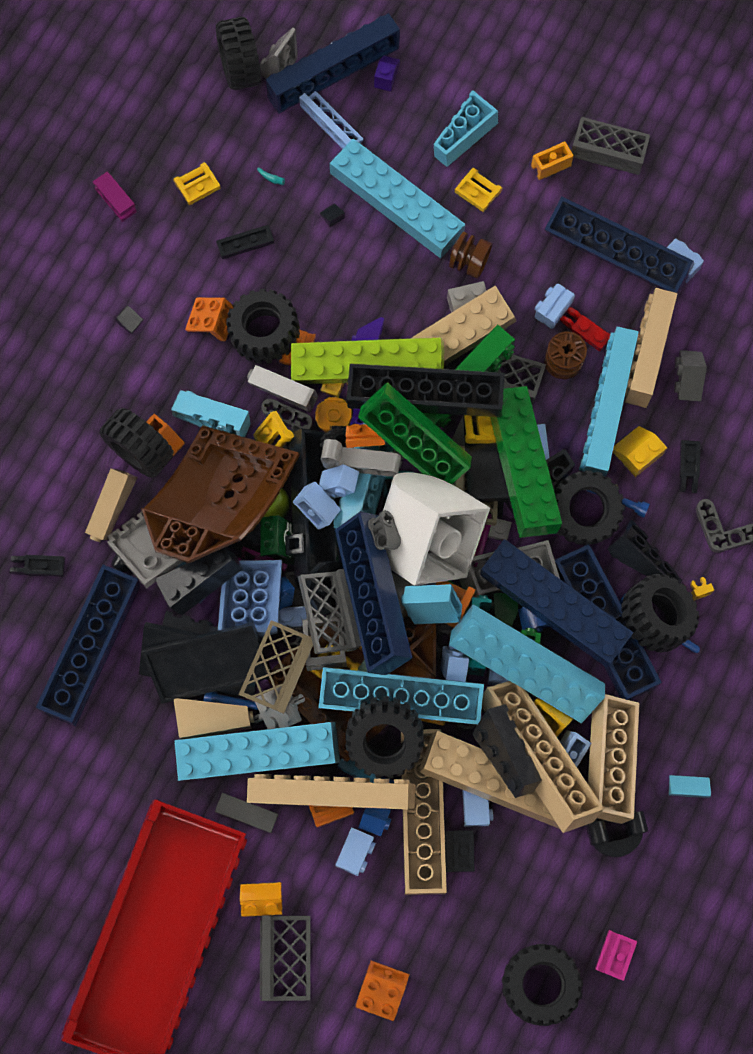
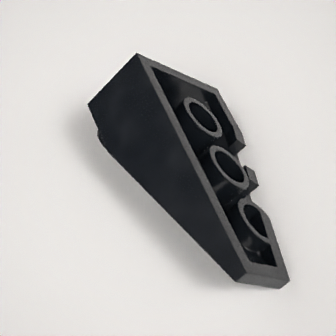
M630 520L622 528L607 548L612 557L646 576L660 574L661 576L663 574L669 576L670 579H677L679 584L682 582V579L667 561H662L659 555L660 551L657 547L652 548L647 541L649 538L647 534L633 520Z

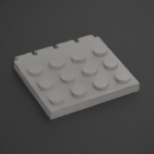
M140 512L137 514L138 520L133 517L121 526L123 531L116 529L107 536L109 539L107 543L140 582L148 588L156 582V578L170 572L184 561L155 552L143 513Z

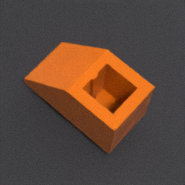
M153 414L147 420V423L171 445L174 456L185 444L184 441L156 414Z

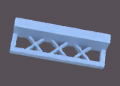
M316 91L309 97L305 93L299 97L300 107L342 149L351 141L348 136H354L359 143L363 142V138ZM315 98L320 102V107L313 102ZM324 112H330L332 114V119H330ZM336 124H342L344 126V131H342Z

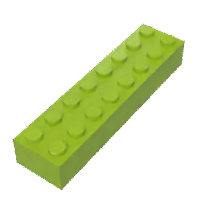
M442 338L291 343V380L302 385L348 383L350 364L444 369V342Z

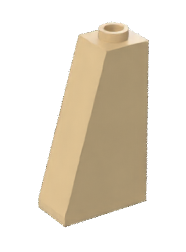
M110 469L85 532L91 535L90 539L97 542L108 540L107 536L111 534L137 480L136 476L122 470Z
M174 699L180 740L252 729L251 723H254L253 711H249L247 706Z

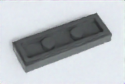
M224 793L221 794L215 810L218 814L272 833L279 815Z

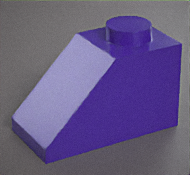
M382 56L374 76V88L392 91L400 59Z
M380 317L359 328L357 334L352 336L351 341L380 340L384 327V318Z

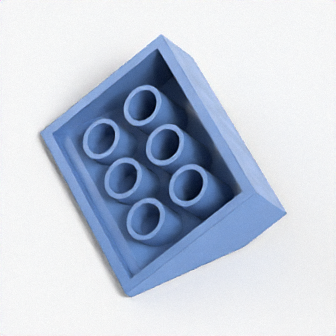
M282 560L239 561L243 569L221 586L218 630L254 622L258 635L261 638L264 637L271 620L278 623ZM272 626L270 635L277 634L278 628Z

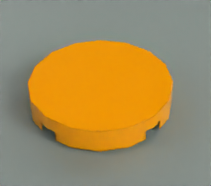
M328 397L317 405L315 411L316 423L326 433L330 431V426H350L352 409L348 408L345 400L338 397Z

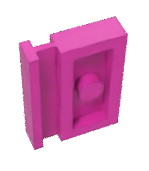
M608 930L595 970L624 981L637 941Z

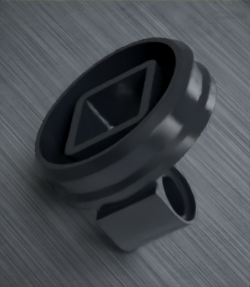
M332 559L323 560L313 566L308 574L336 572L339 569H344L343 563ZM310 579L305 580L306 586L313 591L316 584ZM320 587L315 592L322 599L327 594ZM329 596L326 602L334 608L336 606L335 599ZM312 597L310 604L317 610L320 603ZM323 606L319 613L325 615L331 612Z
M635 810L634 819L624 823L628 837L625 839L608 842L609 836L605 825L606 820L596 818L594 822L585 825L590 845H593L601 854L609 857H622L633 852L640 844L643 833L649 831L644 812H636Z

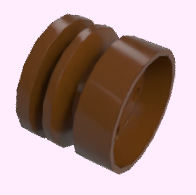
M463 231L451 251L449 267L454 269L459 262L457 271L461 272L464 266L467 265V275L479 279L489 258L493 243L480 239L477 245H474L475 236L471 235L467 241L468 233Z
M567 331L552 337L544 360L550 375L563 380L571 379L578 375L587 353L584 340L579 335Z

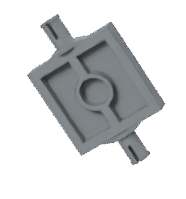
M281 687L276 688L278 694L280 692ZM271 690L263 694L265 701L274 705L277 699L275 691ZM302 694L294 698L291 696L284 714L255 702L260 714L253 717L254 723L258 724L264 721L267 729L289 727L302 721L297 705L305 701V698L300 699L304 696Z

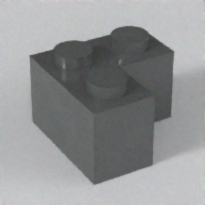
M680 350L679 357L675 358V368H677L679 379L678 382L675 381L674 393H677L678 400L701 401L707 369L703 353Z

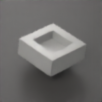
M497 519V524L495 526L491 525L488 537L500 541L507 540L512 522Z

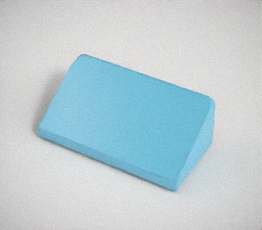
M669 775V796L711 797L710 779L706 777Z

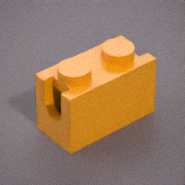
M564 141L533 155L531 167L532 169H537V177L541 180L570 167L573 154Z
M281 882L240 884L241 917L282 915Z

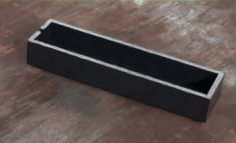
M303 428L293 432L294 437L289 442V450L300 453L290 473L293 535L304 534L305 553L294 557L295 583H299L298 576L308 574L313 566L323 560L332 559L339 562L334 519L330 525L318 530L293 503L305 486L313 482L319 485L322 471L327 470L321 462V450L323 447H320V443H322L320 440L325 432ZM330 578L323 583L326 587L332 585Z

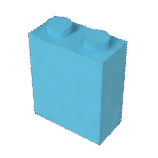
M451 584L405 586L404 594L401 596V604L405 607L408 616L414 624L460 623L462 604Z

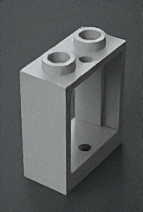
M334 615L331 622L339 627L340 619ZM318 617L314 620L317 627L325 624ZM306 618L302 620L303 634L309 636V625ZM339 635V644L343 646L345 645L344 638ZM340 651V655L312 658L310 653L306 661L307 671L322 670L323 667H347L345 651Z

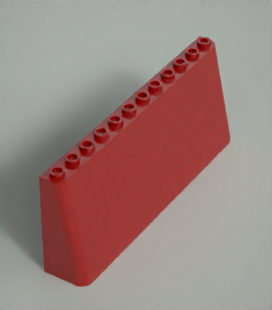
M156 799L151 802L61 1034V1041L97 1054H165L166 1049L170 1050L174 1040L171 1035L174 1029H178L181 1017H179L181 1008L185 1009L189 997L186 996L188 989L193 988L196 981L194 973L196 968L200 969L204 959L201 954L204 948H208L211 937L208 935L211 928L214 929L216 927L218 908L222 909L226 897H223L226 889L229 890L233 878L230 877L231 873L239 865L240 858H238V854L246 846V833Z

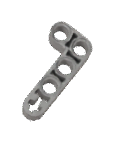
M333 439L324 440L321 462L327 469L344 464L359 471V473L390 477L398 474L401 456L397 453L342 447L339 441Z

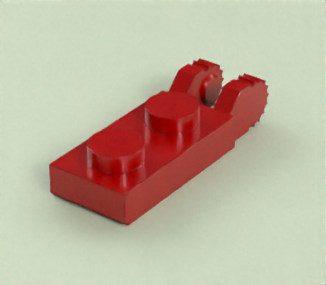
M569 307L567 310L568 314L577 321L574 324L566 316H562L560 321L570 328V331L579 335L598 351H601L607 344L610 334L584 315H581L574 308Z

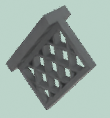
M581 117L571 152L573 158L639 175L650 135ZM583 124L590 125L593 129L586 131L583 128ZM600 130H608L609 134L603 136ZM596 133L599 138L592 140L589 135ZM624 134L627 138L620 140L617 135ZM585 137L588 143H584L578 140ZM613 137L616 141V143L610 145L607 141V139ZM635 139H643L645 142L638 145ZM603 142L606 147H599L596 144ZM631 142L634 147L627 149L624 144ZM620 146L623 152L614 151V148ZM637 151L641 157L633 156L631 153Z
M512 355L509 360L505 359V362L501 363V368L507 365L511 371L505 374L504 389L519 386L525 387L523 384L531 381L535 388L534 391L528 389L533 407L546 364ZM519 362L522 368L514 370L511 363ZM535 367L541 370L540 373L532 376L529 369ZM525 371L529 378L521 381L517 374ZM514 376L517 383L509 384L506 379Z
M339 569L336 572L298 576L315 654L345 650L348 652L360 648L361 642L344 569ZM324 578H330L332 584L330 589L322 583ZM310 579L316 584L313 591L306 586L305 580ZM318 587L327 593L324 599L315 594ZM329 596L335 599L336 606L334 608L326 602ZM312 597L320 603L317 610L310 604ZM323 606L331 612L328 619L319 613ZM334 615L340 619L339 627L331 622ZM316 617L325 623L321 629L315 625L314 620ZM327 625L335 631L332 638L324 633ZM338 634L344 638L345 645L341 646L335 641ZM321 636L329 642L326 648H320L319 638Z
M260 916V1001L310 1000V916ZM274 920H282L288 926L280 935L274 930ZM286 920L294 921L291 924H289ZM297 920H305V930L301 934L292 927ZM289 929L297 936L291 945L282 938ZM279 939L288 947L280 956L274 951V944ZM299 939L305 944V951L300 956L292 948ZM289 950L297 957L291 966L282 959ZM279 960L287 968L280 977L274 972V965ZM299 960L305 965V972L300 977L292 970ZM289 971L298 979L290 988L281 980ZM299 981L305 986V996H297L292 991ZM280 982L287 991L282 996L273 997L274 986Z

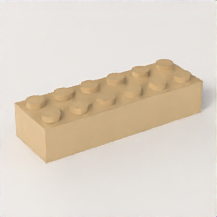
M494 286L410 339L442 338L444 342V366L478 346L497 324L505 329L517 321L499 290Z
M655 288L654 293L649 294L644 308V317L640 324V333L637 337V346L634 351L625 393V403L644 408L648 406L653 395L677 293Z
M607 694L592 711L588 785L604 808L597 818L622 824L634 819L639 703Z

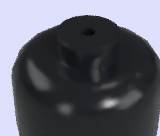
M116 554L111 565L115 570L127 572L129 568Z

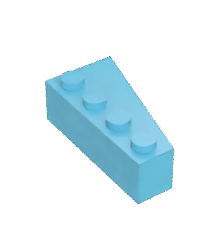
M472 90L467 101H464L457 115L453 116L449 126L443 130L435 141L434 157L448 167L498 124V110Z
M180 390L171 409L174 417L199 427L203 425L245 437L251 425L249 411L198 396L191 391L185 392Z

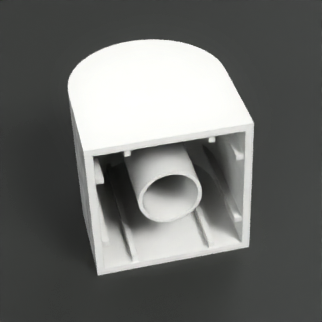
M411 472L396 474L393 477L383 509L393 515L397 531L401 537V544L398 549L386 550L391 570L414 586L467 578L490 507L456 486L436 477Z

